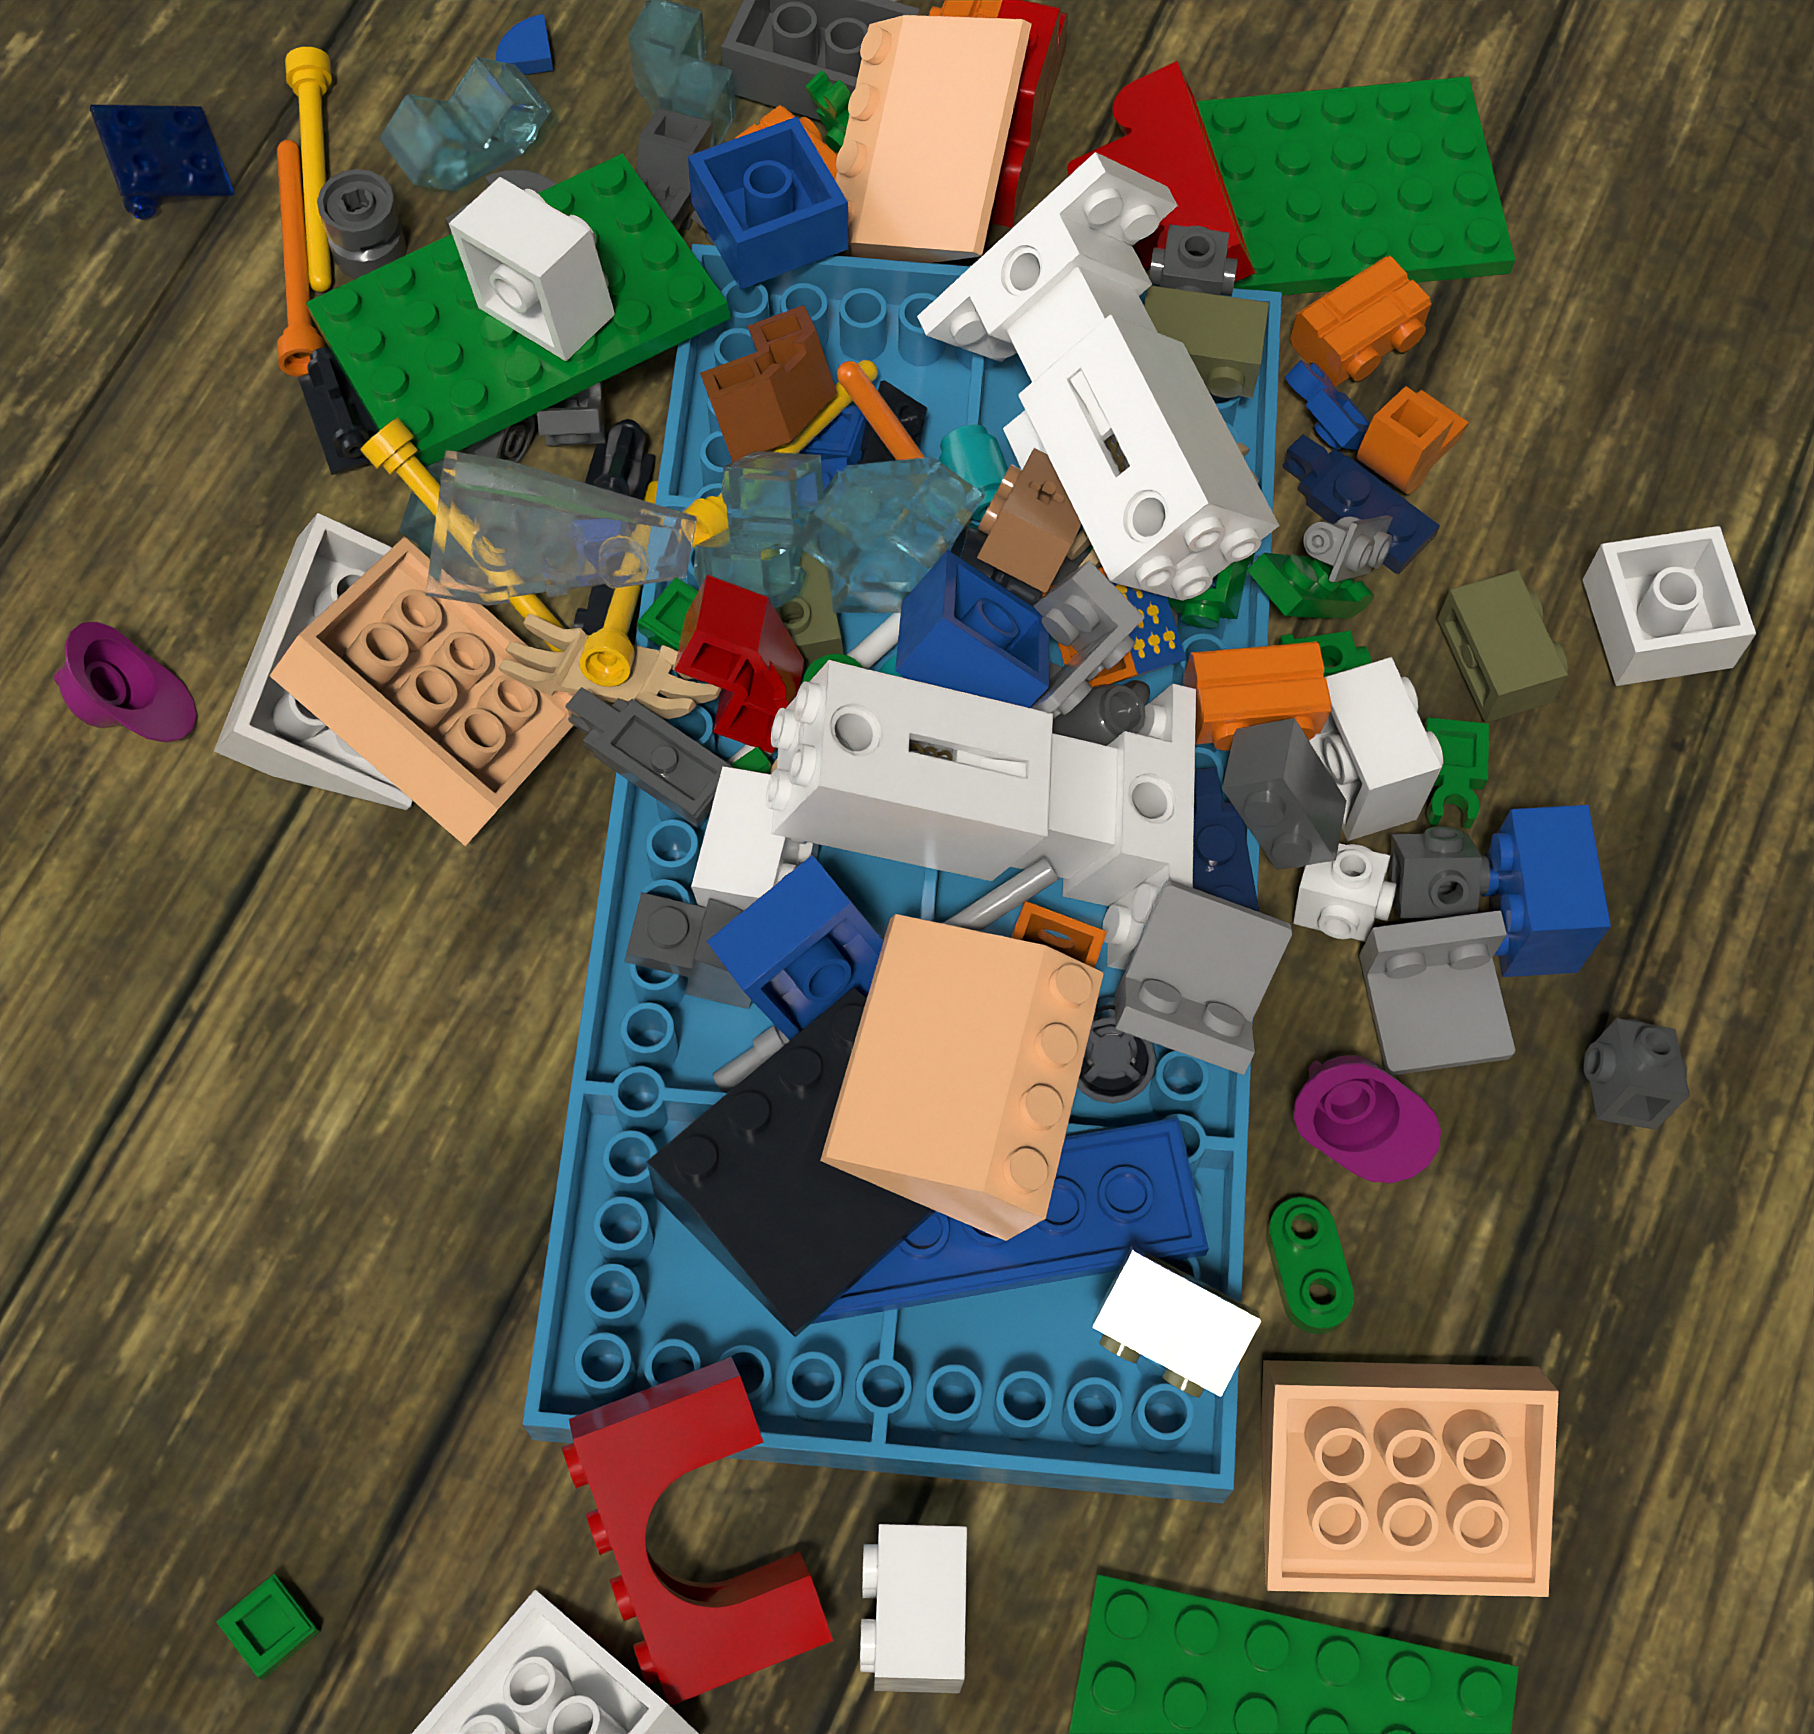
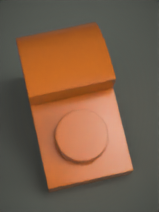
M1405 386L1373 416L1359 447L1357 459L1405 494H1411L1423 484L1430 468L1461 439L1469 422L1423 390L1415 393Z

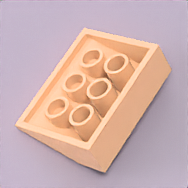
M902 15L869 24L868 32L860 48L862 60L856 87L851 94L848 104L850 115L844 143L836 159L837 175L835 181L848 201V250L836 255L920 263H935L982 256L1031 23L1023 19Z
M405 536L297 636L269 675L464 846L472 840L574 726L568 720L570 716L565 705L575 694L555 691L553 695H549L501 672L499 666L503 659L528 666L506 652L509 642L528 645Z
M895 914L889 920L820 1161L1005 1241L1045 1220L1104 972L1046 945Z
M1264 1360L1261 1443L1265 1586L1267 1591L1549 1597L1559 1391L1538 1366Z

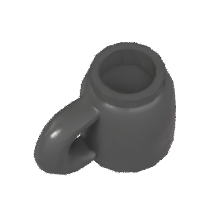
M1139 680L1130 681L1123 686L1109 684L1093 686L1086 697L1066 715L1060 713L1053 720L1052 733L1104 746L1110 744L1124 731L1137 734L1144 726L1146 718L1144 704L1149 700L1150 688L1145 682Z

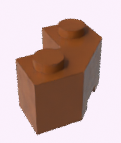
M804 305L748 325L747 327L756 350L755 353L700 372L733 463L746 458H763L774 452L778 446L792 442L837 394L817 331Z

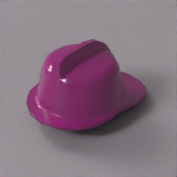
M97 621L84 622L69 632L64 645L66 661L55 673L54 680L59 686L65 704L77 718L87 725L97 728L125 726L146 739L165 743L181 740L193 730L197 717L194 700L185 685L167 668L137 648L115 628Z
M1357 1055L1339 1056L1327 1060L1323 1064L1314 1060L1309 1066V1079L1295 1100L1293 1118L1298 1133L1310 1145L1322 1151L1351 1173L1370 1182L1395 1183L1412 1178L1429 1166L1439 1150L1441 1129L1435 1111L1422 1097L1390 1074L1381 1070L1373 1061Z

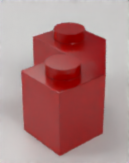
M707 574L685 616L674 671L721 688L713 733L773 753L775 747L771 744L773 722L780 708L786 709L797 696L801 683L804 658L767 596Z

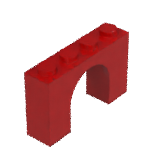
M732 1357L569 1419L573 1443L561 1448L570 1476L576 1489L588 1484L590 1486L598 1509L586 1513V1518L595 1545L600 1555L612 1550L614 1552L621 1575L609 1579L623 1621L637 1616L645 1638L644 1641L633 1644L640 1669L647 1687L661 1682L669 1706L833 1641L811 1575L800 1552L725 1581L700 1583L688 1581L671 1574L656 1562L646 1548L645 1534L650 1513L657 1499L671 1483L694 1469L764 1443L741 1376Z

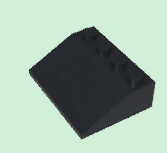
M854 987L646 1161L655 1197L795 1338L936 1212L931 1208L820 1161L867 1000Z

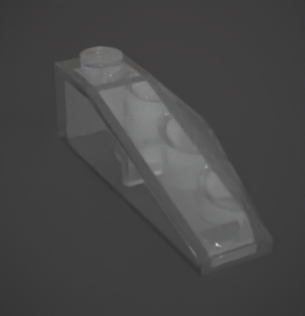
M445 450L425 596L489 606L510 603V597L547 592L548 597L569 595V589L606 584L613 589L671 581L675 577L685 579L697 517L509 460Z

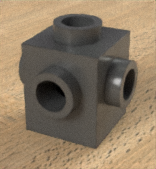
M1169 224L1165 249L1153 247L1149 279L1152 285L1232 296L1237 259L1226 257L1229 233L1209 230L1202 226L1185 227Z
M1431 827L1426 829L1424 834H1392L1389 882L1397 884L1393 904L1400 918H1420L1426 921L1478 914L1479 894H1487L1489 890L1490 867L1487 856H1481L1468 833H1463L1451 827Z
M1616 1018L1584 1053V1073L1586 1078L1590 1080L1597 1120L1656 1130L1690 1096L1686 1080L1687 1066L1685 1060L1681 1057L1676 1029L1646 1024L1635 1019L1624 1020Z

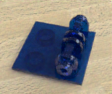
M90 105V111L120 195L124 196V207L135 218L144 220L154 216L160 196H233L232 185L202 106Z

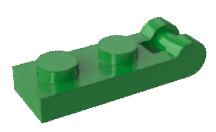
M1263 553L1247 569V572L1279 610L1289 617L1349 619L1363 611L1374 599V594L1363 581L1355 582L1352 578L1338 582L1329 581L1334 566L1313 557L1297 556L1295 554Z

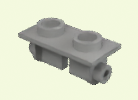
M1385 515L1362 520L1349 516L1338 520L1334 524L1329 522L1314 523L1304 534V547L1313 558L1334 566L1329 577L1331 582L1369 574L1372 568L1378 569L1382 565L1389 552L1392 535L1387 534V530L1393 517Z

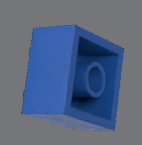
M798 117L688 156L692 205L740 290L848 250V201Z
M947 550L901 604L895 671L901 674L902 678L1030 708L1049 688V633L1042 624L1043 616L1034 607Z
M1589 805L1511 809L1498 833L1493 834L1491 846L1485 854L1490 867V885L1487 894H1480L1482 897L1489 896L1491 912L1501 910L1507 935L1494 955L1499 957L1502 977L1578 973L1611 927Z
M811 855L706 942L743 992L790 1041L853 987L867 999L884 940L817 859Z

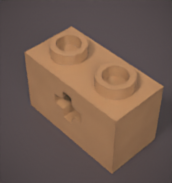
M1033 448L1023 469L1013 464L1010 465L977 528L988 534L977 558L1047 593L1082 524L1048 455Z

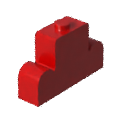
M1002 0L997 18L1023 19L1032 24L989 223L1013 228L1064 57L1068 26V14L1061 12V8L1026 0Z
M1178 61L1136 79L1123 87L1115 97L1112 107L1113 116L1124 137L1070 161L1067 166L1069 176L1096 152L1169 188L1178 206L1160 221L1159 226L1152 234L1139 240L1132 246L1144 269L1151 265L1153 247L1165 249L1169 224L1185 227L1202 226L1209 230L1228 232L1229 240L1226 257L1237 259L1234 282L1256 273L1194 93Z

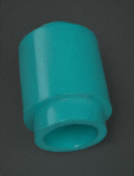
M971 424L951 431L942 439L940 443L942 453L939 457V463L953 497L968 518H974V520L981 522L1008 471V467L997 439L993 435L988 434L984 426Z

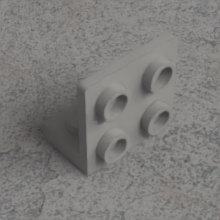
M1090 560L1053 586L1033 606L1043 616L1042 624L1046 631L1059 643L1066 646L1071 645L1077 651L1049 681V688L1030 707L1047 714L1052 713L1053 720L1060 713L1066 715L1078 705L1093 688L1088 682L1104 668L1107 670L1112 668L1133 648L1136 642L1129 634L1145 618Z
M1172 880L1164 882L1115 993L1116 1029L1245 1075L1255 1053L1251 1022L1292 936L1291 925L1288 922Z
M1501 910L1372 928L1359 957L1386 1073L1393 1076L1508 1060L1513 1056L1515 1046L1493 962V956L1507 935Z

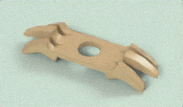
M528 614L523 622L525 627L539 638L564 652L545 651L510 641L506 652L528 666L508 659H503L499 666V670L504 674L549 695H553L555 691L576 694L583 687L604 701L615 703L620 698L628 703L631 699H634L662 719H672L687 715L696 707V704L716 699L721 691L720 687L711 684L687 681L693 678L681 673L678 674L683 679L669 674L670 669L674 670L678 651L663 645L660 650L632 645L635 656L627 680L620 685L612 687L597 685L589 681L582 674L579 667L580 656L585 641L589 636L581 628L562 629L531 614ZM660 693L667 698L659 697L657 694Z

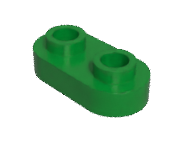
M1305 1197L1289 1199L1276 1208L1266 1228V1242L1283 1307L1289 1320L1299 1329L1311 1334L1329 1333L1337 1329L1345 1321L1354 1304V1290L1337 1227L1332 1214L1318 1201ZM1297 1220L1308 1222L1313 1227L1314 1237L1307 1240L1297 1237L1292 1230V1223ZM1313 1285L1326 1287L1331 1293V1303L1327 1305L1315 1303L1309 1295V1287Z

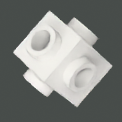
M1339 843L1336 861L1306 865L1299 887L1293 924L1320 930L1338 939L1352 938L1366 942L1373 928L1375 918L1388 921L1397 884L1385 881L1390 855L1373 852L1361 845Z

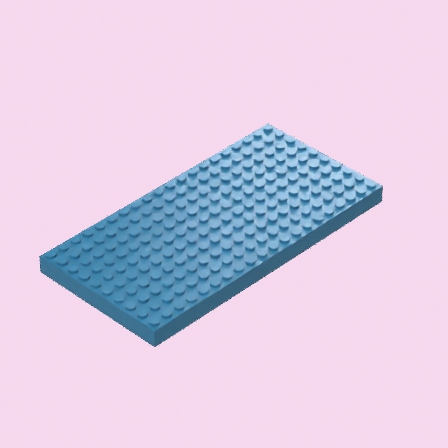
M692 244L691 251L728 302L731 319L679 343L677 347L638 620L675 577L699 591L707 574L742 587L739 570L751 568L747 544L820 530L841 634L843 653L847 655L895 612L893 605L899 600L898 592L916 576L923 578L947 550L950 551L954 543L953 538L913 483L905 515L897 514L882 504L877 505L874 512L790 505L791 464L804 462L798 453L734 515L735 522L732 525L731 536L715 552L705 554L694 549L687 543L678 529V516L698 498L717 497L756 460L746 458L733 463L700 372L755 353L756 350L747 327L748 325L804 305L817 331L834 385L839 381L837 370L842 363L846 361L859 363L862 360H870L875 363L878 369L877 378L872 382L877 390L879 389L880 381L885 380L927 407L919 449L948 490L949 487L939 463V457L942 453L940 443L948 433L965 425L977 424L984 426L988 434L993 435L997 439L1008 469L1011 464L1021 469L1003 428L1025 410L1018 394L1029 386L1032 381L1018 353L999 362L926 336L917 316L970 268L969 266L832 255L740 290L716 246ZM1233 288L1232 296L1220 295L1269 302L1261 366L1253 398L1242 396L1224 398L1215 396L1212 393L1210 395L1235 442L1243 443L1250 449L1249 453L1244 456V459L1249 469L1258 478V486L1273 512L1282 292ZM1146 290L1139 296L1143 305L1145 302ZM853 401V402H851L848 406H852V405H856V404H855L854 401ZM864 452L862 453L861 459H864ZM969 518L973 524L979 526L980 521ZM1081 525V527H1080V529H1079L1077 535H1078V534L1080 533V531L1083 529V526H1082V525ZM1272 532L1261 540V546L1255 552L1253 563L1263 553H1271ZM1247 572L1237 619L1220 618L1218 627L1200 628L1183 622L1181 620L1182 614H1178V626L1176 627L1187 660L1112 685L1123 686L1133 680L1145 682L1150 688V697L1144 704L1145 706L1172 684L1183 686V674L1191 652L1268 646L1269 596ZM1217 579L1212 580L1209 588L1215 589ZM637 625L635 645L660 650L661 647L639 633ZM1049 634V662L1063 667L1064 662L1058 643ZM898 643L868 670L879 672L882 665L897 654ZM670 669L669 674L683 679L677 672ZM804 675L801 677L800 686L802 685ZM695 678L687 680L696 683L709 684ZM660 693L657 694L659 697L667 698ZM720 693L712 701L696 704V707L687 715L663 719L725 762L746 745L713 733ZM1214 743L1195 745V769L1217 767L1221 790L1230 751L1218 750L1214 747ZM778 750L768 758L771 767L778 758ZM616 772L522 1423L531 1439L536 1441L573 1443L569 1424L570 1418L732 1357L741 1376L764 1443L725 1458L1223 1504L1234 1490L1239 1364L1221 1397L1204 1389L1201 1397L1197 1398L1164 1380L1162 1376L1166 1367L1141 1354L1137 1363H1132L1101 1346L1099 1341L1103 1333L1092 1328L1093 1318L1118 1271L810 1324L795 1338L655 1197L646 1161L727 1094L723 1093L713 1078V1073L754 1047L753 1039L774 1026V1024L753 1001H751L749 1009L686 995L689 977L625 962L641 892L698 906L691 885L711 811L700 825L696 827ZM1222 790V802H1231ZM1244 822L1255 890L1258 897L1260 844ZM820 844L817 861L883 940L889 920L895 914L944 923L1023 871V869L1009 867L993 881ZM1058 877L1059 880L1027 900V902L1102 929L1105 914L1109 909V906L1063 897V878ZM1023 903L980 930V932L1009 938ZM1044 929V931L1055 937L1071 940L1059 932ZM1105 941L1095 965V969L1104 972L1098 1000L1108 997L1115 998V993L1125 973V970L1107 967L1108 943ZM1155 1043L1156 1062L1153 1077L1144 1091L1131 1100L1114 1104L1099 1102L1082 1093L1078 1087L1076 1088L1065 1137L1179 1118L1209 1250L1206 1256L1167 1263L1241 1302L1251 1062L1245 1075Z

